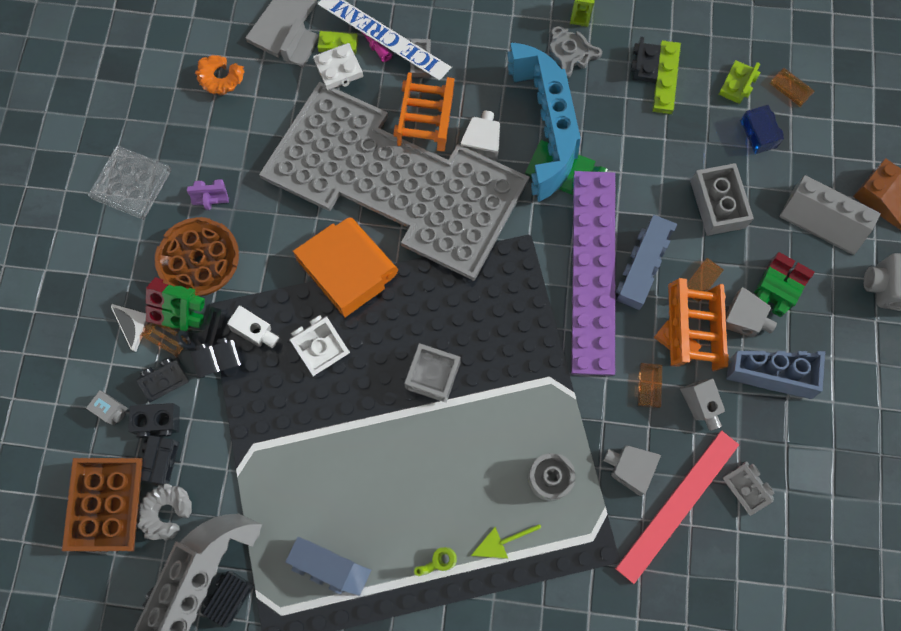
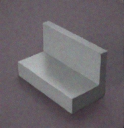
M295 19L280 48L284 61L301 67H305L319 39V34L305 30L303 20Z

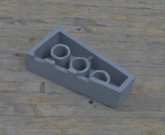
M653 215L646 229H641L637 238L640 240L638 246H634L630 255L633 258L632 263H627L623 275L626 276L624 282L620 281L615 293L619 294L616 301L637 310L641 309L654 281L653 276L656 275L662 262L660 258L663 257L670 243L668 239L676 229V223Z
M737 351L729 359L727 380L813 399L823 390L825 351H817L816 353H807V351H798L797 353H785V351H776L775 353Z

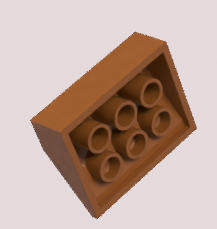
M73 458L62 551H134L142 458Z

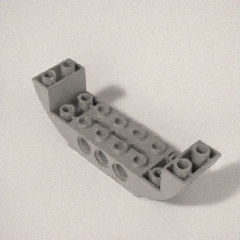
M226 514L202 523L192 530L181 542L176 541L134 631H189L191 624L196 619L200 604L207 595L209 584L217 573L218 564L223 554L227 551L229 540L233 539L253 547L255 540L259 537L262 524L241 514Z

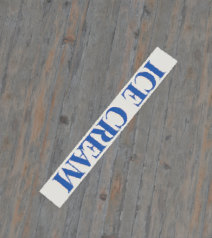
M321 0L318 3L321 7L438 80H441L452 68L344 0Z

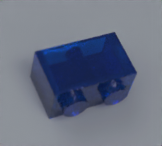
M769 105L746 111L740 120L755 154L775 149L784 140L783 131L779 128L775 114L771 111Z

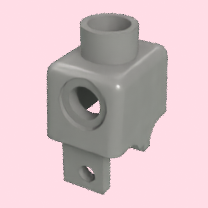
M893 253L878 263L876 267L871 266L866 270L864 288L866 291L876 292L877 305L880 308L901 311V253Z

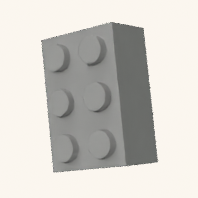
M736 163L697 170L690 182L706 235L747 228L754 218Z

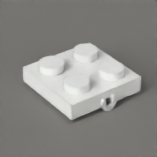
M349 43L313 56L327 90L340 85L348 86L351 81L364 77Z

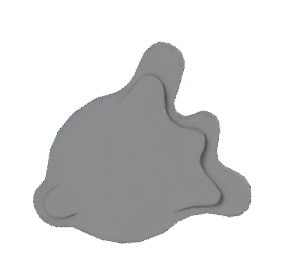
M560 26L552 29L550 53L554 61L561 66V69L566 70L567 78L572 75L574 65L584 69L589 60L601 57L602 50L590 45L580 32H568V29H563Z

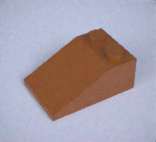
M885 158L872 171L853 197L865 206L881 213L880 216L901 230V168Z

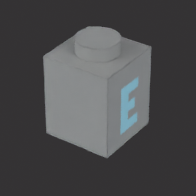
M101 390L86 407L96 416L114 426L124 418L125 411L128 409Z

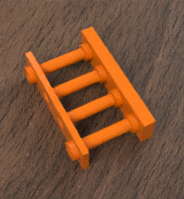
M408 72L407 80H403L402 84L404 97L399 125L394 127V137H397V146H401L402 138L406 136L434 140V142H437V151L445 152L455 78L447 77L446 85H442V87L412 83V73ZM414 91L438 94L444 97V100L431 101L410 98V93ZM408 106L438 109V112L442 113L437 116L407 113ZM405 121L435 124L436 127H439V130L432 132L404 128Z
M682 278L668 284L671 366L679 367L690 363V359L711 361L712 371L728 367L729 355L727 353L726 295L724 293V284H719L709 289V292L688 289L687 279ZM688 298L709 300V312L689 309ZM688 318L710 320V332L690 330ZM689 338L711 341V353L691 351Z

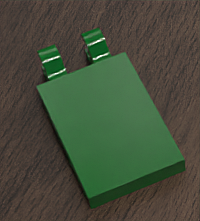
M540 140L525 175L531 179V174L535 173V165L553 161L552 155L549 156L548 142ZM578 154V159H574L572 169L559 190L573 195L574 171L606 172L607 169L601 166L595 167L596 161Z

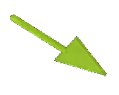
M538 524L503 540L500 539L497 529L494 527L471 556L509 559L503 544L540 529L541 525Z

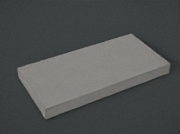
M272 0L246 36V41L279 58L281 56L280 48L295 19L297 18L304 22L319 0Z

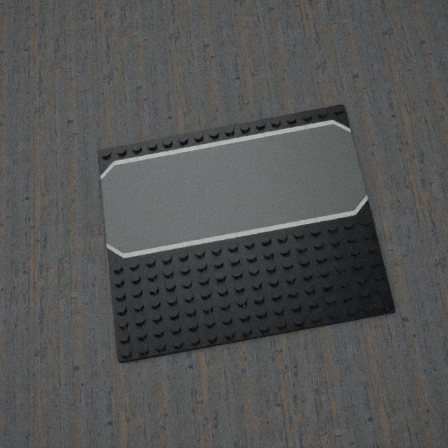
M531 235L496 241L475 281L426 257L394 263L398 268V272L393 279L384 285L385 289L345 318L314 281L214 302L210 305V308L215 307L226 311L219 338L229 337L230 341L235 340L242 361V365L220 372L243 516L262 524L259 537L255 540L253 547L248 545L262 631H338L619 562V554ZM239 305L270 324V332L279 337L278 342L273 348L265 343L258 347L230 330L227 323ZM319 315L322 318L327 316L350 353L313 376L291 343L290 338L293 337L291 333L301 326L303 329H306L311 325L309 321ZM260 329L254 330L253 333H259ZM419 343L461 357L460 366L447 403L405 388L404 383ZM548 453L565 456L572 463L575 470V483L572 490L556 501L540 499L532 492L528 483V473L537 458ZM554 473L548 474L547 480L556 482L554 480L556 475ZM538 524L541 525L540 529L503 544L509 559L471 556L494 527H496L500 539L503 540ZM297 537L313 542L356 564L371 569L361 595L358 596L345 591L342 594H338L328 589L330 584L326 582L320 585L311 581V575L306 572L304 576L291 570L293 566L285 562ZM449 547L456 553L457 562L452 569L447 571L436 569L422 576L414 574L416 567L424 566L432 561L433 554L437 549ZM446 554L443 556L445 563L449 562V556Z

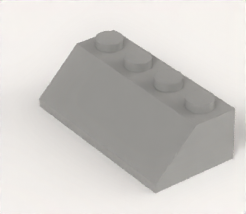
M804 175L794 187L779 217L855 255L872 232L881 213Z

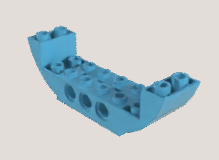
M510 43V51L507 52L509 62L507 63L508 73L513 76L514 82L534 79L535 88L538 87L539 91L537 92L538 104H542L541 119L546 124L544 126L545 137L549 138L548 152L549 156L552 155L553 161L550 163L535 165V173L531 174L532 194L536 195L537 201L540 202L551 196L566 181L572 169L574 159H578L581 138L566 70L561 69L546 53L534 47Z

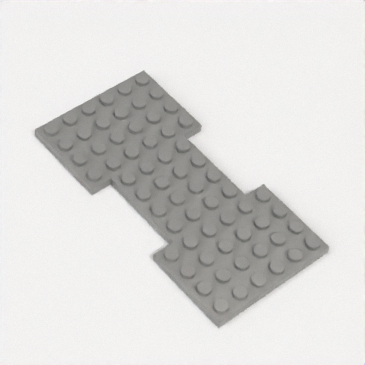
M319 82L260 172V178L328 211H331L339 196H343L404 225L409 229L401 241V246L475 281L529 181V176L458 144L449 160L402 139L401 146H397V137L381 129L388 118V112L335 88L327 90L325 84Z

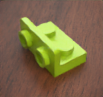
M735 60L718 95L739 104L744 97L748 98L753 89L750 86L751 83H755L760 75V72L757 71L760 63H756L754 68Z

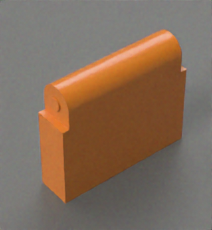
M347 218L338 225L331 224L293 251L297 262L344 318L385 289L384 285L393 279L398 272V268L353 218Z

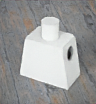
M483 111L481 118L473 117L461 141V146L489 159L497 160L500 123L493 121V112Z
M240 305L227 323L232 332L258 347L265 343L273 348L279 340L277 335L270 332V324ZM260 329L259 333H253L254 330Z

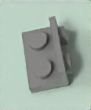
M745 461L741 466L725 475L723 479L751 516L771 504L774 500L772 495L775 493L767 482L763 484L758 476L761 474L753 463L749 465Z

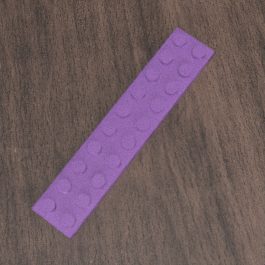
M574 171L571 374L615 375V172Z

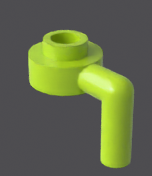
M449 547L439 548L434 552L432 561L424 566L416 567L414 574L422 576L436 569L440 571L450 570L457 562L456 553ZM445 554L449 556L448 563H445L443 561V556Z

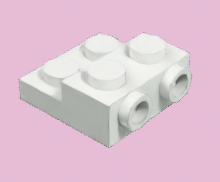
M321 315L309 321L311 325L306 329H303L301 326L291 333L293 337L290 338L291 343L313 376L350 353L327 316L322 318Z

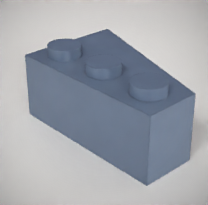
M297 537L285 562L293 566L291 569L293 572L302 576L306 572L311 575V581L320 585L326 582L330 584L328 589L338 594H342L345 591L360 596L371 573V569L356 564L301 537Z

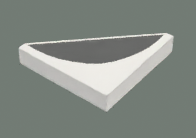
M112 304L111 308L130 349L137 352L148 324L146 322V313Z

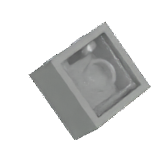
M419 343L404 383L405 388L447 403L460 366L461 357Z

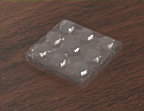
M117 145L88 196L95 201L144 220L172 169L169 165Z

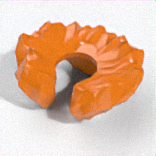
M211 55L198 61V70L195 74L197 75V81L203 86L204 90L221 96L232 92L237 84L241 83L244 74L243 66L234 63L229 66L227 77L222 79L216 78L214 76L215 70L219 67L226 69L227 59L219 55Z

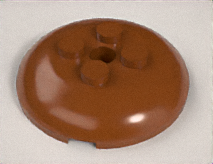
M204 217L189 218L172 226L163 235L164 238L159 247L157 246L155 252L156 271L160 279H163V283L172 286H182L186 289H195V295L199 297L212 294L225 286L234 275L239 261L238 244L231 231L222 223L220 224ZM203 256L199 263L195 262L197 257Z

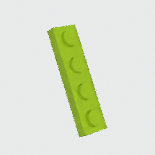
M663 40L660 43L661 51L652 112L672 114L674 111L681 43Z

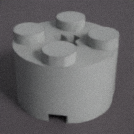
M554 453L544 454L537 458L528 473V483L532 492L540 499L556 501L572 490L575 483V470L572 463L565 456ZM554 473L556 475L554 478L556 482L553 480L548 481V474Z

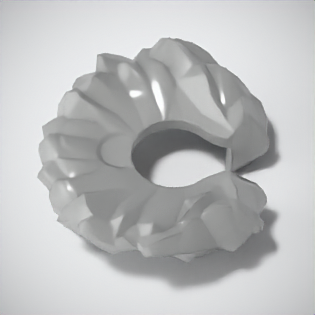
M169 484L159 485L158 488H154L152 492L147 493L146 497H143L138 511L137 526L145 533V538L151 540L163 539L166 541L173 539L180 531L179 526L176 523L162 522L158 517V512L163 505L169 504L173 506L179 517L189 518L192 502L189 499L188 493L183 488Z

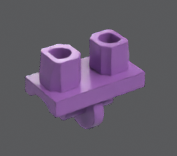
M222 179L214 180L212 185H205L203 181H194L193 186L187 187L192 205H204L205 210H211L212 204L229 202Z

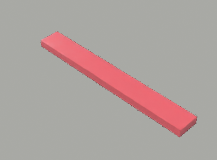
M723 431L717 434L615 569L632 584H635L738 448L739 444Z

